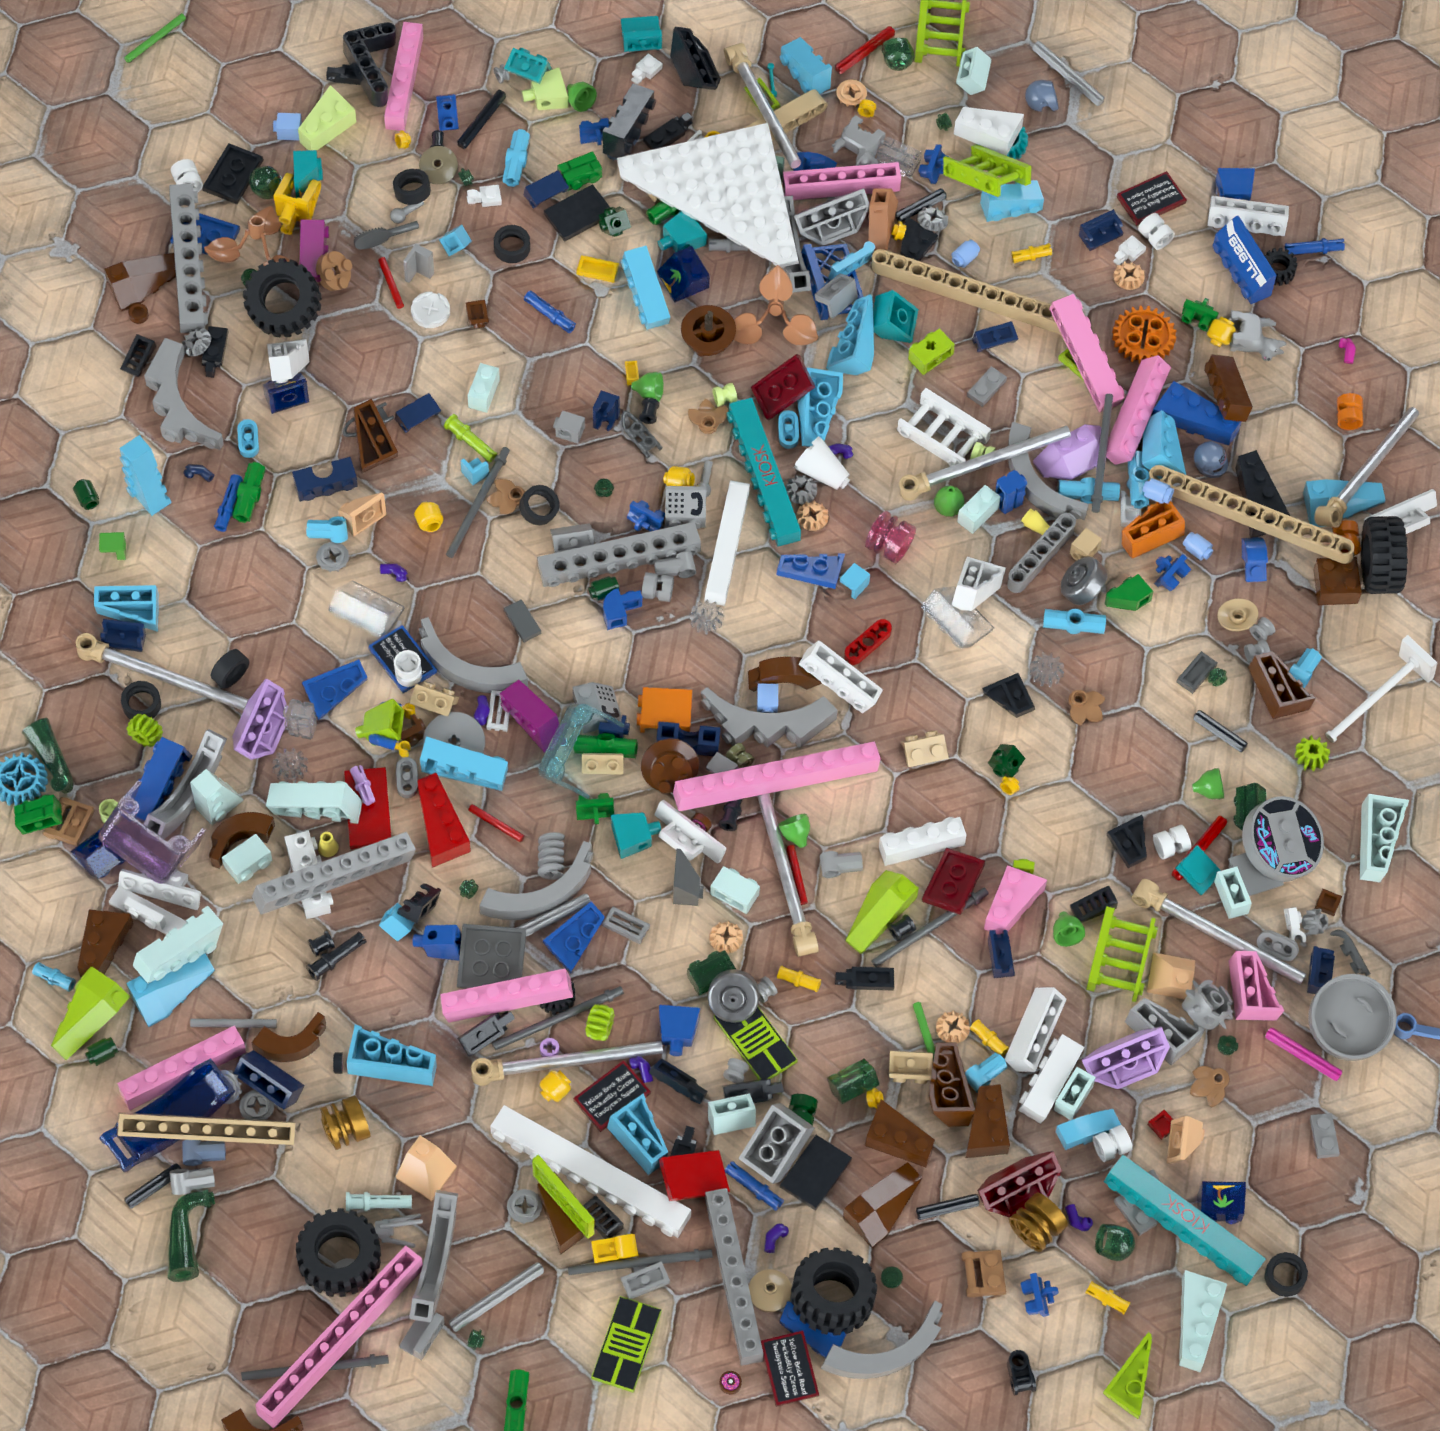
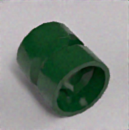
M806 1094L791 1095L789 1109L813 1126V1115L816 1114L818 1100Z

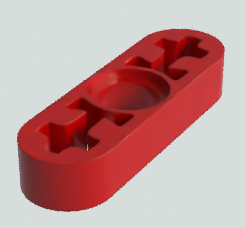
M885 619L877 620L845 648V661L850 665H857L891 636V623ZM879 627L882 628V629L885 627V628H886V632H885V631H881L880 633H878V632H879ZM865 638H870L874 643L871 646H866L862 641ZM850 652L853 654L857 652V657H850Z

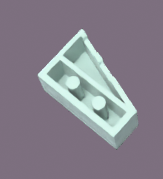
M207 769L190 782L196 810L211 825L221 822L227 813L244 800L227 782H224Z

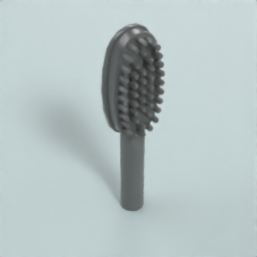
M415 221L388 230L382 227H378V229L372 228L371 230H366L365 233L362 232V234L356 235L357 237H354V245L360 250L381 245L392 236L419 229V224Z

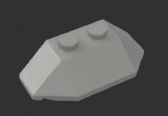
M860 189L806 209L794 215L793 218L800 235L820 246H824L857 233L869 211L870 204L865 190Z

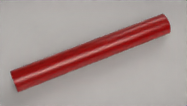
M381 257L378 259L381 270L397 309H401L404 307L403 301L386 258Z
M474 804L470 805L469 812L515 840L522 842L525 835Z
M789 845L786 848L800 903L805 905L808 903L795 846Z

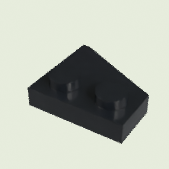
M1019 673L982 688L986 696L1016 718L1035 710V706Z

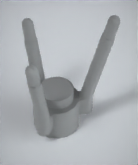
M421 1214L375 1221L376 1234H378L379 1238H382V1243L406 1245L407 1247L414 1248V1243L393 1239L390 1236H394V1227L423 1223L422 1219L412 1220L420 1218Z

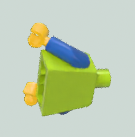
M394 699L380 703L378 706L366 711L363 725L355 728L357 737L360 739L365 737L374 746H381L394 750V748L398 749L401 757H408V750H411L410 743L408 741L396 743V741L401 739L404 716L407 719H411L410 715L415 714V705L409 702L402 706Z

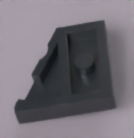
M907 217L905 221L906 231L902 239L900 255L921 261L938 240V235L926 230L918 222Z
M1143 815L1107 832V837L1127 868L1147 858Z

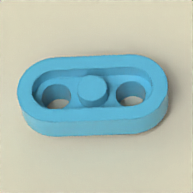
M790 410L783 411L778 418L779 443L786 449L796 447L799 442L798 416Z
M246 419L241 421L237 427L238 447L243 457L252 458L259 452L258 428L253 420Z

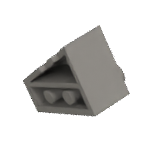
M1144 998L1129 1011L1125 1023L1135 1032L1162 1027L1170 1046L1164 1060L1172 1065L1200 1041L1205 1029L1200 1026L1197 1028L1187 1023L1185 1018H1178L1168 1013L1169 1010Z

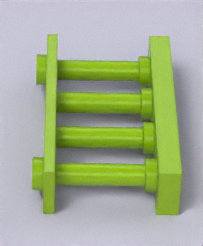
M921 0L914 62L922 63L923 56H927V54L957 57L956 66L960 67L962 53L966 49L962 48L965 13H969V1L962 0V3ZM932 7L961 10V18L933 16L931 13H927V9ZM926 24L960 26L959 34L929 31V29H926ZM930 38L958 41V49L930 47L928 44H924V40Z
M976 144L971 146V157L961 161L947 156L943 157V175L999 197L1001 196V185L1011 181L1025 186L1031 184V165Z
M1106 906L1086 990L1094 992L1096 985L1105 984L1133 991L1132 1001L1136 1002L1137 996H1142L1145 983H1141L1151 938H1156L1158 927L1154 926L1156 918H1151L1150 926L1148 927L1116 919L1117 917L1113 916L1115 908ZM1117 927L1147 935L1145 946L1112 938V935H1109V929ZM1113 946L1143 954L1141 964L1108 957V954L1104 953L1105 947ZM1109 965L1137 972V981L1132 983L1104 976L1103 973L1099 972L1100 967Z

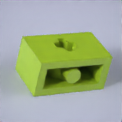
M939 328L935 332L928 333L919 343L915 342L909 348L908 360L925 375L954 354L955 344Z

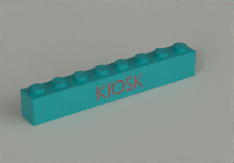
M748 398L729 403V411L726 412L729 423L733 424L734 428L732 431L735 440H739L740 455L746 459L744 462L747 473H751L753 490L758 492L757 501L760 507L763 506L764 521L770 525L769 534L771 540H775L777 547L801 541L800 526L753 399Z
M1121 1156L1105 1178L1104 1183L1111 1190L1117 1191L1129 1203L1139 1207L1147 1216L1158 1221L1163 1228L1177 1235L1182 1242L1191 1245L1200 1255L1207 1257L1218 1268L1232 1275L1237 1282L1247 1286L1266 1260L1254 1249L1126 1156Z

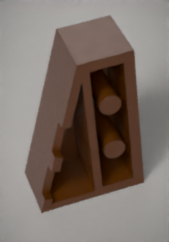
M370 399L355 406L353 413L361 473H364L398 457V451L373 400Z

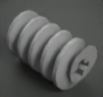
M553 832L543 834L538 838V875L548 880H557L564 875L561 873L564 870L562 865L564 858L561 857L564 855V850L561 848L564 847V842L562 841L565 839V835Z

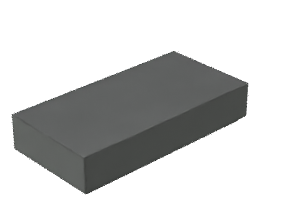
M522 599L504 608L505 614L523 643L541 634V629Z
M1201 651L1178 677L1176 682L1193 694L1216 668L1218 662Z

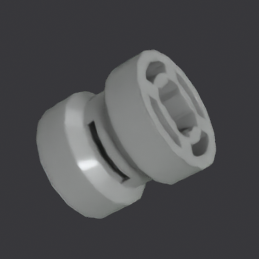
M1266 640L1258 641L1255 645L1247 644L1244 646L1245 657L1249 664L1255 655L1270 652Z

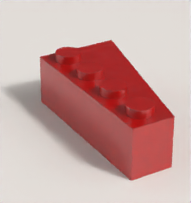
M437 773L417 780L432 868L471 852L470 840Z

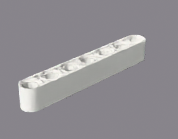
M730 480L706 588L705 603L725 606L749 497V483Z

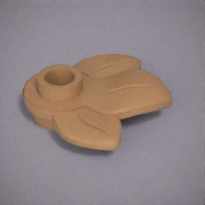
M705 399L700 404L698 410H688V417L692 423L698 425L701 432L712 434L718 429V425L727 419L726 412H728L727 406L715 409L713 404L708 399Z
M495 480L497 491L488 496L486 501L493 507H499L500 514L514 512L526 491L520 486H515L510 480Z
M1075 690L1069 695L1070 716L1077 725L1081 726L1085 720L1090 722L1102 721L1103 715L1099 705L1105 701L1103 695L1096 691L1086 693L1083 690ZM1076 699H1081L1082 702L1079 703V702H1076L1075 700H1076Z
M1200 1066L1193 1070L1192 1073L1197 1080L1191 1086L1190 1095L1195 1097L1207 1096V1101L1211 1108L1221 1103L1225 1098V1088L1230 1082L1228 1072L1222 1068L1213 1070L1208 1066ZM1218 1075L1223 1077L1220 1082L1215 1081V1077Z

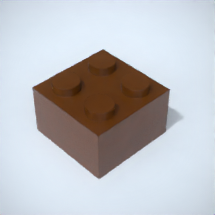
M1353 557V560L1346 564L1330 558H1317L1313 569L1317 604H1358L1362 591L1357 557Z

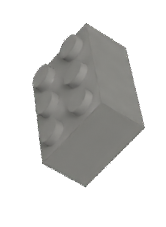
M772 1104L738 1159L771 1183L781 1182L815 1127L783 1104Z

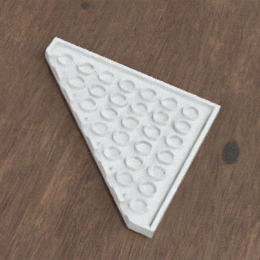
M768 123L617 158L621 179L633 183L637 188L656 196L660 201L679 209L690 218L704 223L706 227L717 233L720 232L727 236L729 240L740 246L743 245L761 258H766L773 262L774 265H779L782 268L799 264Z

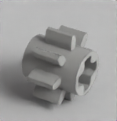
M1321 909L1307 910V914L1302 918L1303 928L1309 930V935L1324 933L1323 929H1326L1328 926L1327 915L1321 914Z

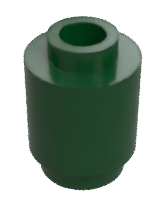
M86 479L77 481L73 491L80 505L85 510L97 507L99 505V496L92 482Z
M608 576L591 582V587H588L589 594L592 599L595 598L596 601L605 599L612 590L619 588V584L615 576L611 578Z
M109 1037L86 1047L88 1052L85 1053V1056L90 1064L94 1063L98 1066L115 1057L114 1054L119 1051L113 1039Z

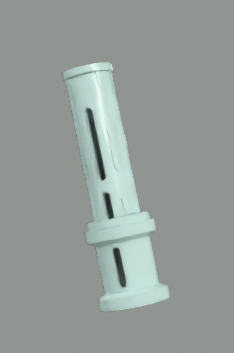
M346 1192V1211H350V1209L368 1211L370 1208L412 1209V1195H370L368 1192H364V1194H350V1192Z

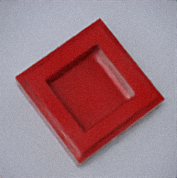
M1164 1109L1152 1118L1147 1125L1163 1140L1170 1134L1171 1121L1174 1119Z

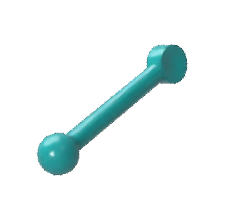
M768 63L771 93L776 98L777 91H775L773 76L774 64Z

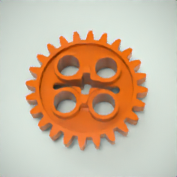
M1140 305L1139 310L1132 307L1131 313L1125 310L1124 316L1120 314L1118 320H1115L1112 331V340L1115 341L1114 347H1119L1118 353L1125 352L1124 358L1130 356L1131 362L1138 359L1139 364L1143 359L1159 355L1163 360L1165 355L1169 356L1176 342V330L1173 329L1174 323H1169L1170 317L1164 318V311L1158 314V308L1150 311V306H1147L1146 310H1143V307ZM1147 321L1148 326L1146 332L1144 349H1141L1144 322Z

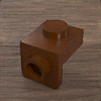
M485 300L466 302L469 326H473L474 329L485 328V324L489 323Z
M415 714L410 715L412 727L401 732V739L399 743L401 741H408L410 747L415 746L423 739L424 730L426 729L422 719H417Z

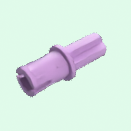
M359 765V769L358 766H354L350 769V773L356 784L355 789L359 791L363 803L367 806L375 802L370 788L371 782L367 780L361 765Z

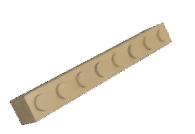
M119 1113L117 1135L294 1145L295 1122Z

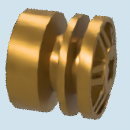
M356 1095L342 1099L343 1110L341 1111L338 1110L334 1103L330 1104L333 1114H329L326 1106L320 1108L321 1122L325 1134L335 1150L341 1148L339 1138H342L345 1146L349 1145L348 1135L350 1134L353 1135L357 1142L371 1137L366 1118Z
M1035 1193L1025 1202L1026 1209H1018L1017 1213L1009 1218V1223L1016 1235L1027 1246L1041 1252L1046 1248L1047 1244L1052 1242L1051 1235L1058 1236L1068 1226V1222L1055 1203L1043 1194Z

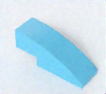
M1109 1109L1081 1116L1060 1124L1056 1128V1134L1064 1149L1067 1150L1082 1143L1086 1145L1093 1142V1136L1102 1132L1109 1134L1110 1129L1121 1125L1114 1110Z

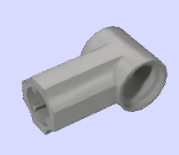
M681 552L673 558L654 561L655 573L658 577L662 575H679L681 578H689L696 574L693 554L691 552Z
M828 851L820 854L822 876L825 878H834L841 873L863 871L861 852L838 854L835 851Z
M212 1167L195 1170L175 1169L170 1171L173 1195H183L190 1193L192 1190L215 1187Z

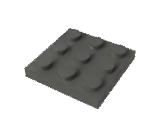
M463 924L457 988L468 989L521 978L523 975L527 930L523 928Z

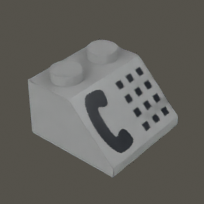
M666 486L665 527L695 522L697 529L705 528L706 487Z
M591 682L573 687V700L583 734L599 730L600 722L621 724L622 716L612 686Z

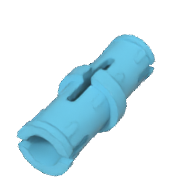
M40 962L36 963L32 970L33 975L41 977L48 981V984L57 985L68 992L73 990L76 984L75 979L62 974L56 968H49Z

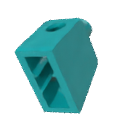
M681 211L664 224V238L658 240V245L662 251L672 247L676 254L681 255L707 245V233L696 220Z
M645 813L611 815V827L620 859L650 848L652 846L651 835L659 834L662 830L659 821L647 823Z

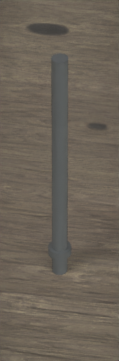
M1112 394L1105 395L1094 494L1091 496L1093 513L1100 512V504L1103 502L1102 487L1113 402Z
M503 447L500 454L496 455L491 471L446 553L449 558L454 557L501 467L506 464V458L510 452L507 447Z
M984 887L976 893L972 892L964 910L973 904L977 905L980 903V900L989 894L987 889ZM951 911L945 912L872 959V964L875 967L879 966L958 914Z
M621 986L610 991L607 989L597 997L493 1042V1047L496 1051L591 1009L595 1004L600 1005L606 1001L612 1002L613 998L624 994Z
M694 1249L691 1252L569 1266L568 1274L576 1275L650 1266L661 1261L662 1264L691 1260L700 1262V1259L713 1258L712 1249L700 1251L699 1249Z
M370 1354V1357L338 1360L328 1371L364 1366L375 1368L376 1365L389 1364L388 1355L375 1356V1354ZM291 1366L241 1372L242 1381L280 1377Z

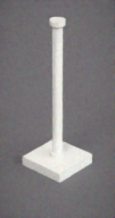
M1407 635L1402 639L1399 657L1407 664L1332 731L1326 732L1325 735L1328 740L1334 743L1337 740V736L1412 669L1429 683L1434 678L1437 662Z

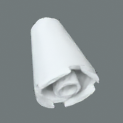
M818 436L812 442L813 446L807 448L800 456L794 468L836 490L839 488L844 489L850 481L848 479L850 474L823 439Z

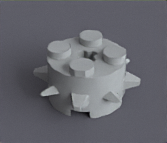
M1193 980L1195 989L1186 990L1187 996L1182 1003V1008L1191 1017L1194 1026L1197 1028L1200 1026L1209 1030L1214 1029L1220 1024L1226 1029L1224 1020L1233 1019L1231 1014L1233 1013V1010H1231L1233 1001L1229 993L1222 986L1218 988L1213 985L1211 980H1205L1200 985Z

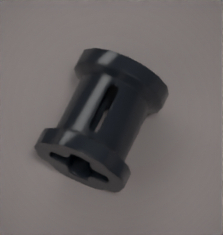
M653 398L642 400L643 410L639 415L641 422L654 424L657 421L656 410L659 408V401Z
M906 914L903 915V919L895 924L891 923L888 925V929L896 941L901 940V937L906 933L916 930L913 920Z
M325 931L324 935L314 940H308L310 949L315 957L328 948H335L328 931Z

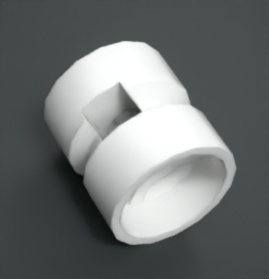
M183 159L171 167V174L176 185L193 184V191H197V193L202 189L203 183L192 160Z
M1153 213L1140 223L1138 230L1145 238H1149V243L1156 250H1159L1172 241L1175 233L1167 224H1164V220L1158 213Z
M404 650L396 655L394 668L397 682L405 687H412L418 684L422 678L419 655L411 650Z
M1183 825L1170 828L1169 832L1162 831L1153 835L1155 849L1162 860L1174 856L1175 852L1180 854L1191 850L1190 838Z
M1122 1125L1110 1129L1109 1134L1102 1132L1093 1136L1095 1150L1103 1162L1114 1159L1117 1153L1123 1155L1132 1151L1130 1137Z

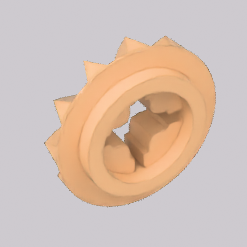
M846 80L837 87V98L840 100V104L844 103L847 107L849 105L856 107L857 104H860L861 100L867 97L866 87L857 80ZM849 89L855 94L854 98L849 95Z
M1124 261L1122 265H1117L1113 275L1115 283L1126 290L1139 288L1145 279L1144 270L1141 269L1140 265H1135L1133 261L1131 263ZM1126 272L1128 274L1133 272V276L1126 277Z
M806 501L804 505L799 506L796 518L798 524L809 531L820 530L828 522V509H825L823 504H818L815 501L812 503ZM810 510L813 514H816V521L812 516H809Z
M729 921L719 922L710 932V944L720 953H733L743 943L742 930H740L737 924L730 923ZM728 931L729 936L732 938H728V941L724 944L725 941L722 936Z
M954 1010L949 1013L945 1012L938 1018L936 1023L937 1035L946 1043H961L969 1035V1021L962 1013H956ZM957 1021V1028H958V1030H957V1029H953V1030L949 1033V1027H950V1026H949L948 1024H951V1025H952L953 1023H955V1022Z

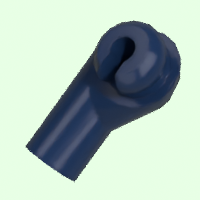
M188 464L183 471L184 476L187 478H193L194 474H197L207 482L212 481L215 476L206 467L197 464Z

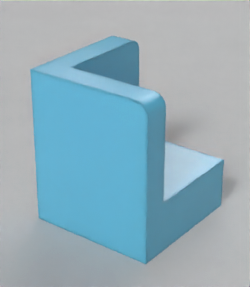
M463 225L452 229L439 239L448 256L464 249L471 243V239Z
M478 458L469 463L465 459L460 460L461 472L472 485L477 484L488 476L489 464L486 461L482 463Z
M854 563L840 578V582L852 590L851 598L855 600L869 585L870 574Z
M396 903L384 913L379 924L396 941L407 935L414 925V922L397 914L398 909L402 907L399 903Z

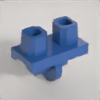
M456 95L436 96L439 130L459 129Z
M603 118L596 123H591L589 120L582 121L581 125H579L581 144L597 142V146L602 145V131L605 127H609V119Z
M936 144L934 150L925 151L924 159L929 164H921L918 169L920 177L929 178L931 184H936L939 175L943 174V157L947 156L941 151L942 145Z
M643 500L638 503L635 501L630 503L627 519L635 523L634 529L636 531H640L642 528L650 532L661 529L665 512L649 510L648 503Z
M1182 554L1172 563H1170L1172 557L1169 555L1166 558L1158 557L1156 560L1158 566L1156 571L1158 573L1164 572L1154 584L1157 587L1163 585L1169 591L1175 589L1180 582L1173 574L1176 572L1183 578L1191 570L1184 562L1187 557Z
M1037 1273L1030 1274V1279L1020 1283L1024 1295L1034 1293L1035 1297L1034 1300L1025 1302L1026 1312L1029 1315L1041 1314L1043 1317L1049 1316L1046 1298L1048 1304L1054 1303L1053 1296L1059 1293L1058 1288L1051 1287L1050 1281L1044 1282V1288L1042 1278L1038 1277Z

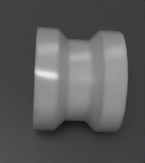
M1261 617L1257 624L1249 628L1251 635L1257 641L1267 640V636L1273 635L1276 631L1272 622L1266 617Z
M764 976L761 978V982L757 984L760 993L759 1001L765 1003L768 1001L769 996L777 994V989L768 977Z
M730 1058L728 1061L729 1067L723 1074L724 1078L733 1083L744 1082V1073L748 1071L749 1065L742 1060Z

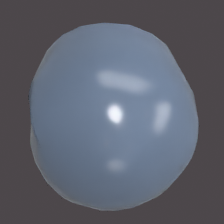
M1037 80L1028 86L1025 92V99L1031 109L1042 112V108L1045 106L1050 107L1052 111L1059 109L1052 81Z
M1208 441L1196 448L1194 463L1202 475L1209 478H1218L1227 471V454L1221 445ZM1223 466V468L1219 472H1213L1214 470H1217Z

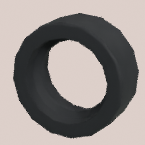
M420 169L404 170L398 173L393 180L395 197L403 204H419L425 201L431 193L429 177ZM409 183L422 184L415 190L406 191L402 189Z
M506 225L495 233L493 238L494 252L501 261L509 264L518 263L529 255L530 236L521 226ZM508 237H516L521 239L524 245L519 250L507 251L501 247L500 243Z
M535 485L529 488L523 494L519 503V509L524 519L538 526L549 523L558 513L560 506L557 494L551 488L544 485ZM541 495L546 498L550 505V511L547 515H537L531 510L528 503L531 496Z
M238 649L230 650L214 665L210 674L211 678L221 688H229L245 674L249 667V659Z
M136 681L129 684L123 690L121 704L124 714L129 719H133L137 714H146L153 719L161 709V698L158 689L153 684L147 681ZM140 692L148 693L153 697V704L148 709L142 711L134 710L129 706L130 698Z
M1283 1252L1270 1259L1265 1269L1264 1278L1266 1285L1273 1293L1289 1297L1296 1295L1302 1290L1307 1281L1308 1270L1301 1257L1294 1253ZM1288 1263L1298 1270L1299 1279L1293 1286H1283L1274 1279L1273 1272L1278 1264Z

